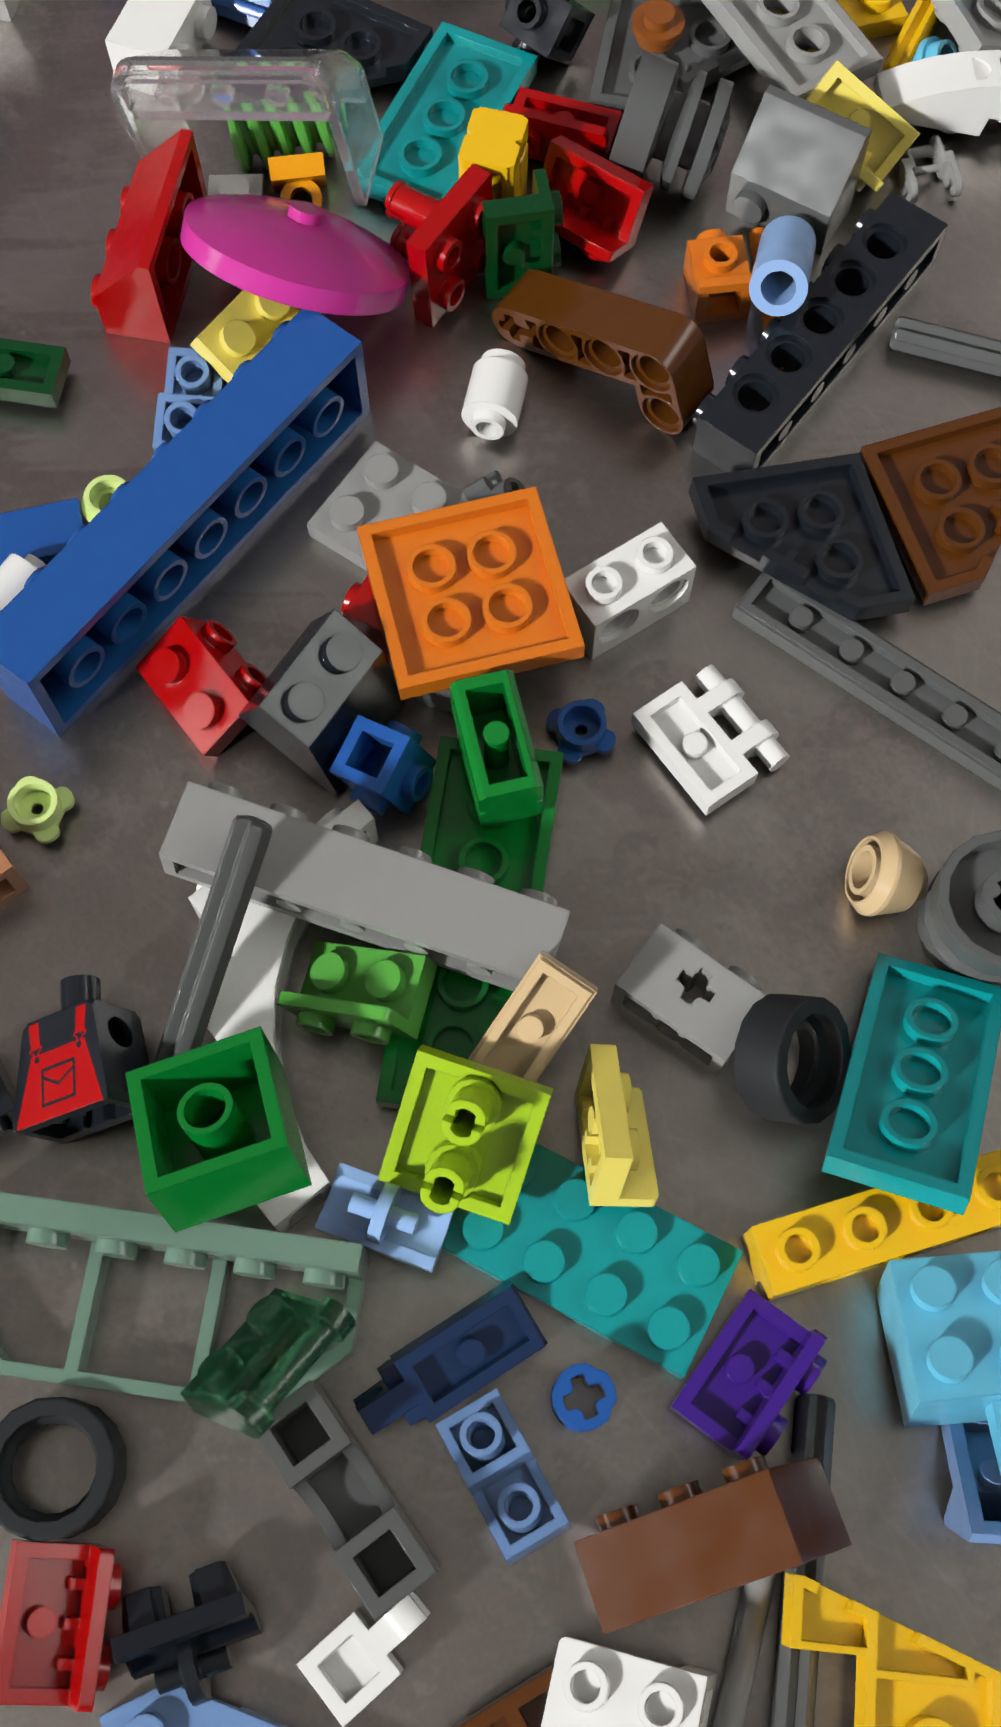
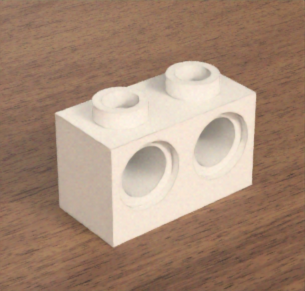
M662 522L564 578L585 644V652L591 660L689 602L697 566Z

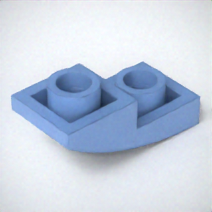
M169 347L164 393L158 392L152 443L154 452L163 442L172 440L192 420L194 412L204 401L212 400L226 386L227 382L193 348Z
M497 1388L435 1424L509 1566L572 1528Z

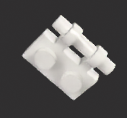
M713 664L702 669L694 679L705 694L696 698L683 681H680L635 711L631 720L633 727L706 816L755 783L758 772L747 760L749 757L758 756L771 772L781 767L790 757L776 740L779 732L768 719L759 720L742 699L745 695L742 688L733 678L725 679ZM724 715L740 735L731 740L713 717Z

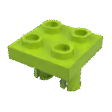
M422 1044L417 1050L377 1180L391 1182L401 1186L403 1189L420 1194L423 1204L435 1213L445 1214L453 1212L458 1207L510 1225L554 1088Z

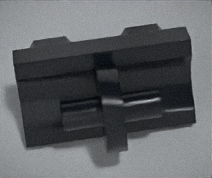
M217 1561L195 1569L189 1575L195 1607L171 1616L168 1595L161 1586L146 1587L124 1595L122 1598L123 1634L110 1638L114 1662L117 1665L125 1663L134 1680L154 1673L156 1687L160 1695L184 1686L192 1706L196 1707L211 1700L210 1676L233 1668L232 1655L228 1646L262 1633L258 1611L241 1591L233 1571L225 1561Z

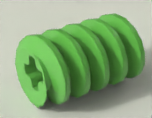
M331 82L325 85L323 101L320 100L313 86L304 87L301 105H299L291 89L284 90L281 108L279 109L269 93L262 94L260 112L255 111L248 97L240 98L238 116H234L227 102L223 101L234 155L245 173L252 171L254 154H258L266 169H269L267 158L274 157L276 150H279L282 156L295 155L296 147L300 146L304 154L316 152L317 143L321 142L329 157L336 156L338 139H341V128Z

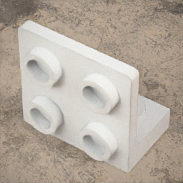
M570 1636L563 1637L558 1643L541 1727H708L718 1672L690 1664L679 1668Z

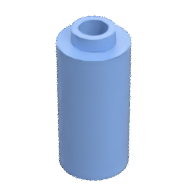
M786 215L772 220L765 227L760 238L750 279L749 293L753 304L761 312L770 316H786L795 312L804 303L808 293L816 248V236L810 224L800 217Z

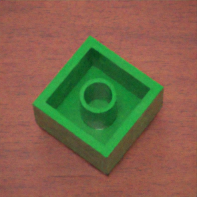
M261 1026L125 1073L145 1193L175 1233L312 1185L285 1070Z

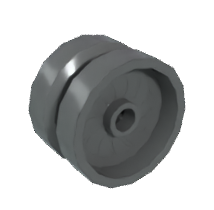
M1001 830L973 836L951 853L941 870L937 872L930 882L924 896L920 900L917 917V932L925 955L937 969L1001 987Z

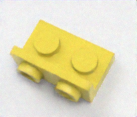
M242 290L195 338L190 346L229 383L239 365L246 360H252L271 341L278 326L285 321H290L301 309L274 302Z
M589 1044L575 1090L589 1206L653 1207L659 1197V1190L642 1091L638 1087H632L629 1073L620 1072L616 1045Z

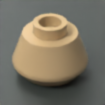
M886 830L869 835L857 844L850 856L845 873V892L848 900L859 914L868 917L908 910L914 903L921 900L928 885V872L924 867L920 854L894 833Z

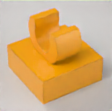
M323 152L267 158L271 184L274 192L281 191L280 198L292 200L294 194L303 191L312 197V204L322 209L323 199L319 187L327 186Z

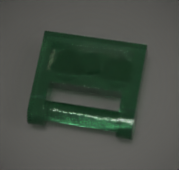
M275 1288L268 1296L253 1305L247 1314L246 1321L220 1349L205 1358L198 1369L197 1375L180 1394L195 1413L259 1440L275 1421L272 1412L332 1342L342 1343L356 1327V1320L346 1307L331 1297L325 1296L320 1302Z

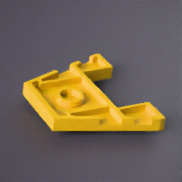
M785 1572L781 1645L795 1649L856 1655L854 1727H1001V1672L922 1633L913 1631L855 1600H851L820 1585V1583L804 1575Z

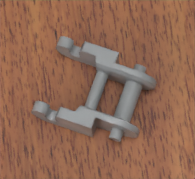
M932 136L929 140V145L908 148L899 159L896 181L902 196H906V200L916 204L918 200V183L915 176L935 172L938 181H943L945 188H950L951 197L960 196L963 181L953 151H945V145L942 144L939 136ZM930 157L932 164L916 167L914 160Z

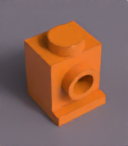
M712 228L700 233L695 240H687L683 274L693 322L702 324L748 319L752 302L749 293L752 273L749 268L743 235L727 236L724 230ZM732 293V295L709 297V294Z

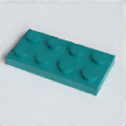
M442 21L347 173L349 190L385 203L386 196L392 185L396 181L402 180L426 195H430L438 200L442 199L459 180L458 154L464 136L467 135V126L473 109L485 107L503 110L506 103L513 104L520 86L528 88L537 74L538 56Z
M878 952L822 1172L960 1215L964 1214L971 1198L1001 1031V987Z
M538 1143L535 1145L510 1225L457 1207L441 1248L442 1251L501 1283L509 1279L518 1292L681 1380L686 1376L744 1252L656 1205L653 1207L589 1206L584 1167Z

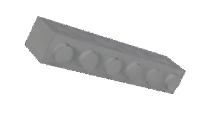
M188 781L158 853L166 874L211 888L233 819L237 815L257 817L272 826L273 832L249 902L396 952L425 955L440 967L513 992L541 950H544L554 958L556 957L570 914V910L558 907L557 900L544 892L534 889H521L517 893L494 885L495 880L482 871L460 867L455 872L434 865L429 855L415 848L397 846L393 851L370 843L369 836L358 829L339 824L334 825L332 830L308 822V817L296 808L280 803H273L270 805V808H266L246 801V797L242 792L219 782H209L207 787Z

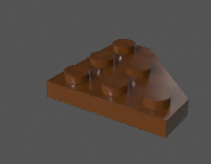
M1001 407L862 446L859 454L886 524L924 606L980 589L1001 544Z

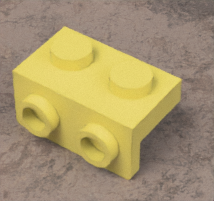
M838 60L834 61L805 99L872 129L856 190L859 193L866 184L875 192H878L884 185L882 180L920 135L915 128Z

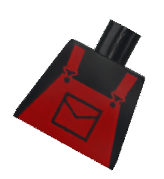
M72 975L60 981L61 1010L30 1022L25 1027L22 1033L13 1116V1133L64 1144L133 1119L125 1073L149 1065L141 1019L135 1011L101 1001V980L92 975Z

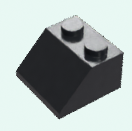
M333 609L308 625L238 716L334 795L340 791L345 783L329 772L357 716L360 715L387 726L389 720H393L407 699H400L394 672L384 652L336 609Z

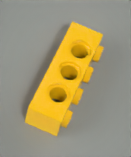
M1001 1149L978 1156L971 1198L963 1215L873 1188L751 1226L740 1238L760 1296L770 1302L887 1265L889 1260L906 1259L1001 1229Z

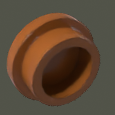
M646 1L633 12L631 29L636 37L637 44L645 51L655 54L668 52L683 35L685 27L684 14L678 6L669 1Z

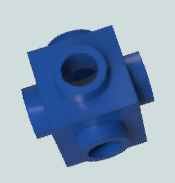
M358 715L329 772L352 788L353 792L349 799L353 802L359 799L367 810L383 816L387 807H390L409 816L415 803L423 799L430 789L436 760L419 745L423 737L413 729L393 720H389L387 726H384Z

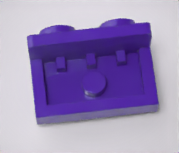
M749 1289L669 1408L738 1460H748L754 1451L765 1457L775 1445L788 1423V1420L781 1416L779 1412L792 1392L796 1390L804 1396L824 1369L827 1360L819 1355L818 1352L826 1342L827 1337L817 1329L808 1331L755 1291Z

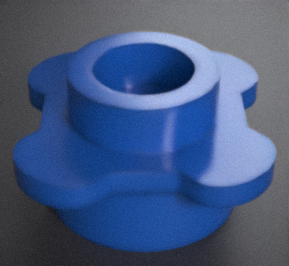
M598 700L572 701L562 709H554L548 714L546 726L549 731L556 735L559 743L557 752L564 753V763L577 764L582 756L595 752L608 754L614 749L616 736L614 732L607 729L605 709ZM578 727H583L587 730V733L580 736L576 734L575 730Z

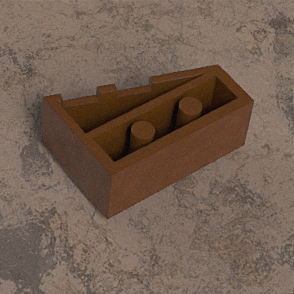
M760 1455L722 1469L726 1484L715 1489L703 1492L700 1481L695 1480L659 1493L658 1498L662 1509L644 1516H640L637 1504H633L595 1518L600 1532L575 1541L574 1544L603 1634L605 1635L851 1546V1540L819 1457L768 1468L764 1455Z

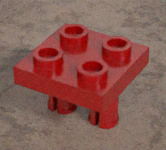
M473 163L440 200L412 188L402 180H398L392 185L385 199L386 215L401 221L391 236L390 245L409 263L415 319L431 328H434L447 311L452 312L457 308L467 286L478 273L483 274L482 201L493 200L492 176L490 172Z

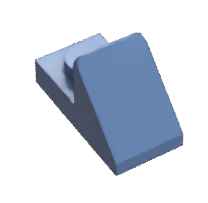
M988 1422L941 1425L953 1485L944 1515L945 1526L968 1542L1001 1544V1475Z

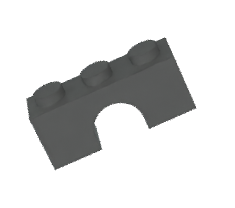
M309 1380L249 1425L289 1489H294L317 1519L334 1550L332 1556L374 1621L438 1572L440 1569L439 1564L318 1383Z

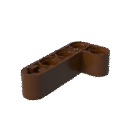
M530 269L521 276L491 314L492 321L499 333L510 343L518 347L634 385L644 417L650 424L664 433L679 434L693 417L703 399L714 389V380L703 333L696 323L678 312L540 270Z

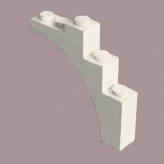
M359 799L345 810L341 807L331 810L317 822V825L331 830L337 824L350 826L368 835L370 843L375 844L378 841L375 819ZM197 884L196 892L190 895L188 899L198 917L201 918L210 888ZM249 902L207 1027V1032L215 1041L261 1026L283 1065L281 1053L283 1008L278 1006L276 1001L279 991H286L294 956L310 922ZM299 1125L298 1128L312 1185L257 1204L278 1232L287 1233L327 1200L332 1187L307 1148Z

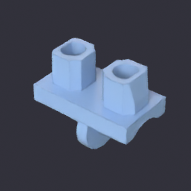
M339 1163L328 1198L314 1227L316 1231L346 1242L363 1244L365 1249L433 1273L455 1210L445 1214L435 1213L423 1204L420 1194L403 1189L401 1186L391 1182L377 1180L378 1176Z

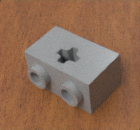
M660 923L615 983L611 1002L718 1076L735 1052V1042L742 1020L752 1005L766 995L760 992L762 986L751 974L737 966H730L727 969L708 956L707 947L696 936L680 928L672 931ZM694 986L701 988L704 992L702 998L698 997L692 1004L685 1002L681 998L684 991L689 992Z

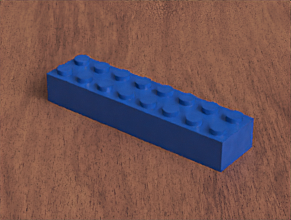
M301 309L290 321H285L278 326L271 341L252 360H246L239 365L233 374L232 380L212 400L204 401L194 412L192 420L172 440L163 442L155 450L151 461L131 481L124 482L114 491L109 503L89 523L79 526L72 533L67 545L46 566L38 568L29 576L24 588L0 610V686L8 698L57 736L61 737L368 416L370 404L362 341L319 312Z

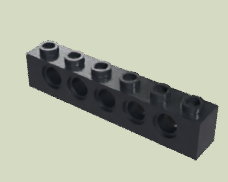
M891 192L876 210L869 207L858 220L850 241L845 246L838 243L826 258L820 276L814 283L812 281L809 282L808 293L801 307L795 312L786 315L782 320L778 317L773 318L763 331L755 352L750 357L742 355L735 362L726 378L725 387L719 394L715 396L710 393L700 403L692 420V423L697 426L692 451L725 472L765 467L935 263L948 224L894 192Z

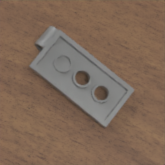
M701 0L768 86L770 84L800 98H807L835 60H838L861 82L877 75L883 57L836 0ZM767 8H780L787 14H774L770 12ZM796 45L805 49H816L817 51L806 52L798 48Z

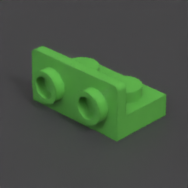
M316 941L300 994L279 991L276 1004L297 1016L295 1021L297 1027L313 1033L332 1036L336 1026L351 1029L350 1034L352 1036L375 1044L389 1045L391 1036L417 1040L438 964L425 955Z

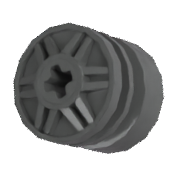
M644 50L609 161L640 178L644 176L653 158L663 161L660 189L668 191L676 168H683L687 170L680 195L694 200L699 187L710 172H712L720 153L731 118L730 100L734 82L720 77L711 102L700 99L708 73L699 70L686 94L676 91L678 62Z

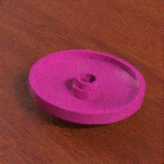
M214 194L191 201L184 211L180 240L189 256L218 278L257 296L304 310L346 316H368L390 312L398 308L405 299L410 280L409 264L406 259L379 236L346 218L321 209L312 203L265 195Z

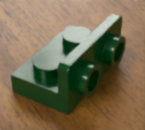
M545 168L533 170V190L531 195L482 201L483 285L487 300L504 298L521 276L530 269L552 274L553 267L561 266L560 240L557 231H554V227L563 225L562 198L559 189L550 190Z

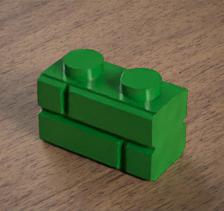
M501 670L456 680L451 683L452 716L480 826H492L542 813L544 785L538 762L535 761V751L513 670Z

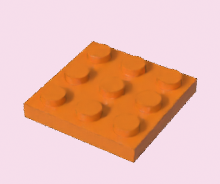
M536 486L357 526L362 555L401 700L450 689L451 683L464 678L506 669L513 670L515 674L584 657L585 644Z

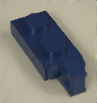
M507 1279L390 1355L391 1359L377 1368L382 1380L353 1399L357 1412L372 1435L403 1415L410 1426L424 1418L430 1423L544 1348L548 1342L514 1284Z

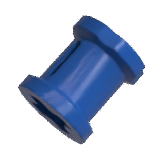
M588 1363L575 1364L562 1371L553 1384L550 1395L552 1412L558 1422L567 1429L577 1432L592 1431L606 1423L610 1418L611 1409L617 1400L615 1385L608 1373L596 1369ZM581 1378L586 1388L594 1386L599 1388L602 1398L593 1404V1413L595 1415L593 1418L585 1419L580 1409H572L570 1411L566 1409L563 1399L573 1391L571 1380Z

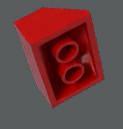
M179 130L137 163L131 184H126L122 189L120 198L121 215L116 229H110L107 235L106 260L102 273L95 274L91 285L92 306L98 309L103 326L108 334L171 344L196 262L185 251L180 240L184 211L191 201L208 196L192 130Z

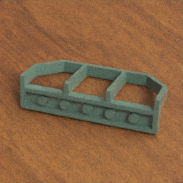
M0 1192V1234L2 1228L27 1232L25 1243L59 1250H68L70 1238L92 1241L64 1369L13 1362L0 1344V1375L264 1414L309 1380L316 1383L355 1354L370 1255L363 1244L214 1222H205L175 1233L163 1216L158 1214ZM139 1248L165 1252L163 1263L198 1270H205L207 1258L213 1259L189 1387L86 1372L111 1257L136 1260ZM233 1262V1273L237 1275L274 1280L277 1268L304 1272L303 1284L328 1289L344 1290L346 1278H350L338 1344L266 1399L209 1391Z

